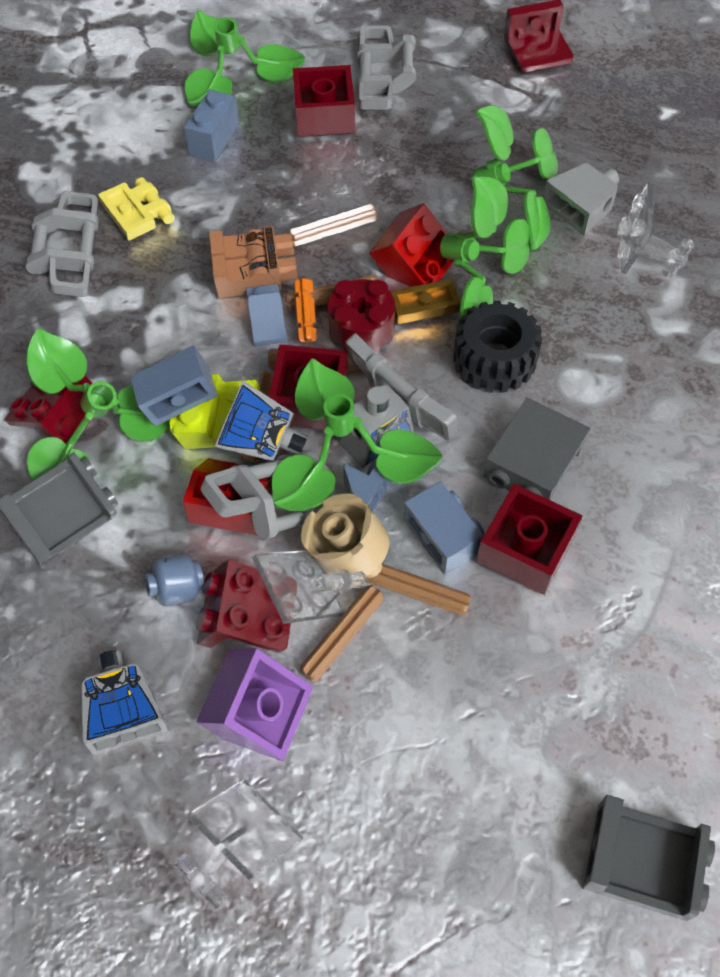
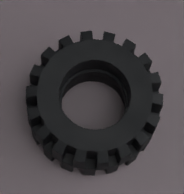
M493 301V304H488L487 302L480 303L479 308L473 306L468 309L467 315H462L456 329L453 360L456 362L455 368L457 372L462 373V379L466 383L472 381V387L478 390L480 387H484L486 392L493 393L494 389H499L500 393L508 392L509 387L516 390L521 387L522 382L527 383L531 379L540 353L542 330L540 325H536L537 319L533 315H527L528 310L523 307L516 308L515 303L501 304V301ZM500 344L509 349L497 350L486 345Z

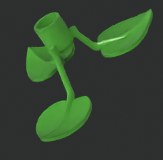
M198 10L190 30L191 46L195 52L203 56L212 55L218 50V68L216 73L204 68L196 70L188 76L185 82L188 104L197 108L209 89L231 95L232 81L227 77L221 76L223 72L224 53H235L239 45L242 46L252 63L258 64V76L271 83H280L293 76L292 68H300L305 62V56L291 48L270 44L260 47L257 51V57H255L247 46L244 36H239L237 23L234 19L229 17L218 19Z
M498 106L482 107L476 110L475 113L483 124L495 159L487 161L485 166L476 168L473 177L484 176L494 178L504 185L507 193L524 195V209L529 225L530 251L536 250L550 233L551 221L546 202L543 197H537L535 190L507 187L505 184L510 181V172L537 163L543 179L549 180L557 175L558 161L553 150L550 135L544 128L536 129L532 135V147L536 158L508 167L506 163L502 164L501 161L507 160L511 154L509 146L513 143L514 135L507 113Z
M471 177L473 186L471 211L473 231L468 233L458 232L457 234L447 233L440 245V252L443 258L455 260L456 267H461L473 276L467 282L463 292L457 325H459L462 315H467L468 309L471 307L479 308V304L483 302L493 304V291L490 286L485 285V277L466 263L475 260L479 255V251L503 253L501 259L502 270L506 273L515 274L523 269L529 258V225L523 219H514L508 224L503 235V247L479 245L478 241L474 239L475 237L488 238L491 234H494L496 232V225L501 224L507 214V191L501 182L490 177Z
M41 328L36 330L29 343L26 355L27 371L31 381L37 388L47 394H56L65 386L69 391L84 392L81 398V408L86 415L67 444L59 438L46 437L38 440L32 446L27 456V470L32 481L67 460L68 455L73 452L76 453L79 459L85 456L89 460L83 451L74 449L73 446L91 419L104 416L110 409H112L114 414H120L118 425L121 431L127 437L137 442L152 441L162 435L170 426V419L157 426L153 425L138 407L133 385L123 388L117 395L113 386L104 381H97L91 385L89 383H84V385L72 384L81 381L86 374L87 360L84 353L78 346L67 339L52 335Z
M311 359L297 383L295 403L299 413L308 420L325 419L326 428L324 429V440L320 458L317 463L306 455H293L282 460L273 473L272 499L276 507L288 511H304L323 504L322 501L332 495L336 483L334 474L322 468L326 463L331 437L333 435L344 437L352 432L354 428H357L371 451L379 454L376 460L377 471L386 480L393 483L406 484L420 479L440 463L442 454L425 438L413 432L400 429L385 432L380 439V447H378L362 425V419L355 417L353 402L355 390L350 380L341 373L325 367L317 360Z

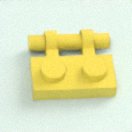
M143 177L135 181L136 187L132 189L124 182L98 194L101 205L128 241L155 229L154 218L162 219L165 224H170L174 221V215L168 202L165 199H161L158 196L156 187L151 182H147ZM144 201L148 204L143 206L141 202Z

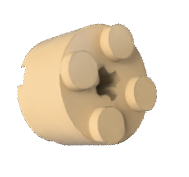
M349 493L333 495L322 501L325 506L317 513L312 510L302 526L301 541L308 554L329 578L335 581L354 582L378 575L389 549V534L370 506L357 495Z

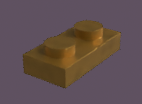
M452 279L390 291L395 300L397 324L460 312L461 301Z

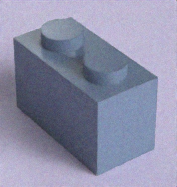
M208 90L184 127L190 156L216 163L240 125L236 96Z
M194 345L131 376L137 405L154 426L218 396L210 368Z
M441 481L404 502L403 520L445 575L478 555L480 542L485 535L484 530L477 519L474 517L470 518L464 511L459 496L453 490L449 491Z

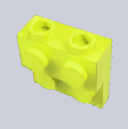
M212 374L218 396L170 419V430L184 449L216 447L215 444L242 381L224 382L219 374ZM244 380V382L260 391L261 388L256 380Z

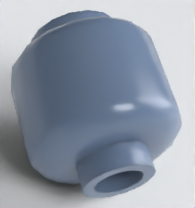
M186 553L154 559L151 564L150 573L144 575L148 596H155L159 604L164 607L195 600L198 591L202 589L204 584L199 561L192 560Z

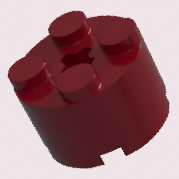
M356 279L351 281L341 280L335 285V290L330 295L328 301L329 334L332 342L335 345L337 343L343 350H347L345 342L356 333L375 353L381 351L382 346L392 341L395 325V300L392 293L388 290L386 282L382 280Z

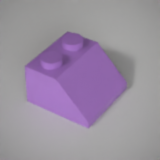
M258 648L229 649L196 723L225 741L276 760L284 761L314 686Z

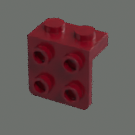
M561 0L507 9L504 39L521 71L533 72L573 62L574 55L560 32L564 8Z
M85 375L81 381L72 384L84 385V383H89L91 385L93 383ZM31 381V387L26 393L10 405V412L5 417V421L11 426L37 427L46 437H56L67 444L86 415L81 408V398L84 392L69 391L65 386L56 394H47L37 388Z
M228 559L205 577L202 587V593L206 595L204 607L200 610L196 620V629L199 630L197 644L212 648L226 638H230L277 653L284 651L288 647L296 588L295 583L290 579Z

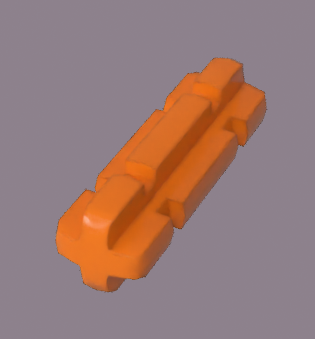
M308 278L297 279L293 283L294 294H297V297L294 298L296 325H300V328H297V340L300 343L309 344L317 340L316 328H313V325L316 324L314 297H311L314 293L313 282Z

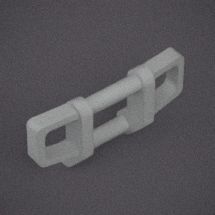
M361 26L360 46L357 50V57L360 61V77L357 79L360 109H391L394 95L399 94L415 83L416 70L413 68V51L416 44L414 36L402 35L394 41L390 26ZM369 38L386 39L387 43H365V40ZM402 60V68L393 73V75H371V63H397ZM364 95H387V96H386V97H365Z
M65 191L62 193L57 208H52L33 217L32 230L34 235L31 255L26 259L25 268L29 273L39 275L50 271V290L52 293L86 297L88 295L90 271L93 270L95 261L92 256L94 233L99 227V218L97 217L98 196ZM69 204L91 207V213L67 210L66 207ZM57 228L81 231L79 252L54 248L45 249L47 234L56 231ZM56 269L84 272L83 281L81 283L59 281L56 278Z
M356 333L345 342L350 360L368 379L370 387L388 385L408 402L412 422L419 428L426 427L448 441L459 431L458 417L454 412L432 399L425 390L416 389L406 381L399 372L388 366V362L383 356L375 353Z
M313 451L301 453V455L311 457L315 463L320 458ZM296 454L281 455L276 461L250 467L244 464L209 474L205 477L200 487L203 495L221 517H231L253 512L254 530L261 540L273 538L280 531L303 525L306 517L312 510L317 513L323 507V504L309 510L296 511L276 517L273 499L259 479L273 476L276 467L282 460ZM326 465L322 467L330 471V469ZM231 483L242 499L236 501L227 499L218 486Z

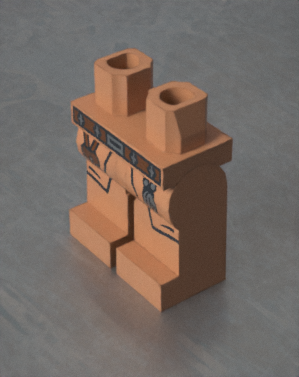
M273 226L263 227L264 231L253 229L245 234L223 236L222 230L209 231L213 277L218 298L224 299L247 295L246 288L278 284L279 291H281V281L298 278L295 257L278 259L281 256L295 255L292 233L274 235Z

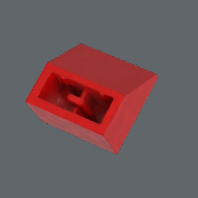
M425 203L400 212L369 252V255L387 277L409 287L439 282L454 262V260L445 259L441 255V241L447 232Z
M208 458L193 470L183 499L189 523L258 536L254 530L253 512L231 517H221L200 490L207 475L242 464ZM273 476L259 479L260 483L272 496ZM231 483L218 486L227 499L231 501L242 499Z

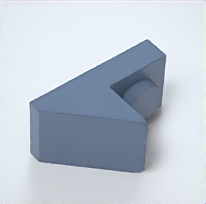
M278 284L246 288L254 347L286 343L287 337Z
M377 458L370 464L367 474L344 464V483L347 493L360 497L374 512L392 482L386 480L377 471Z

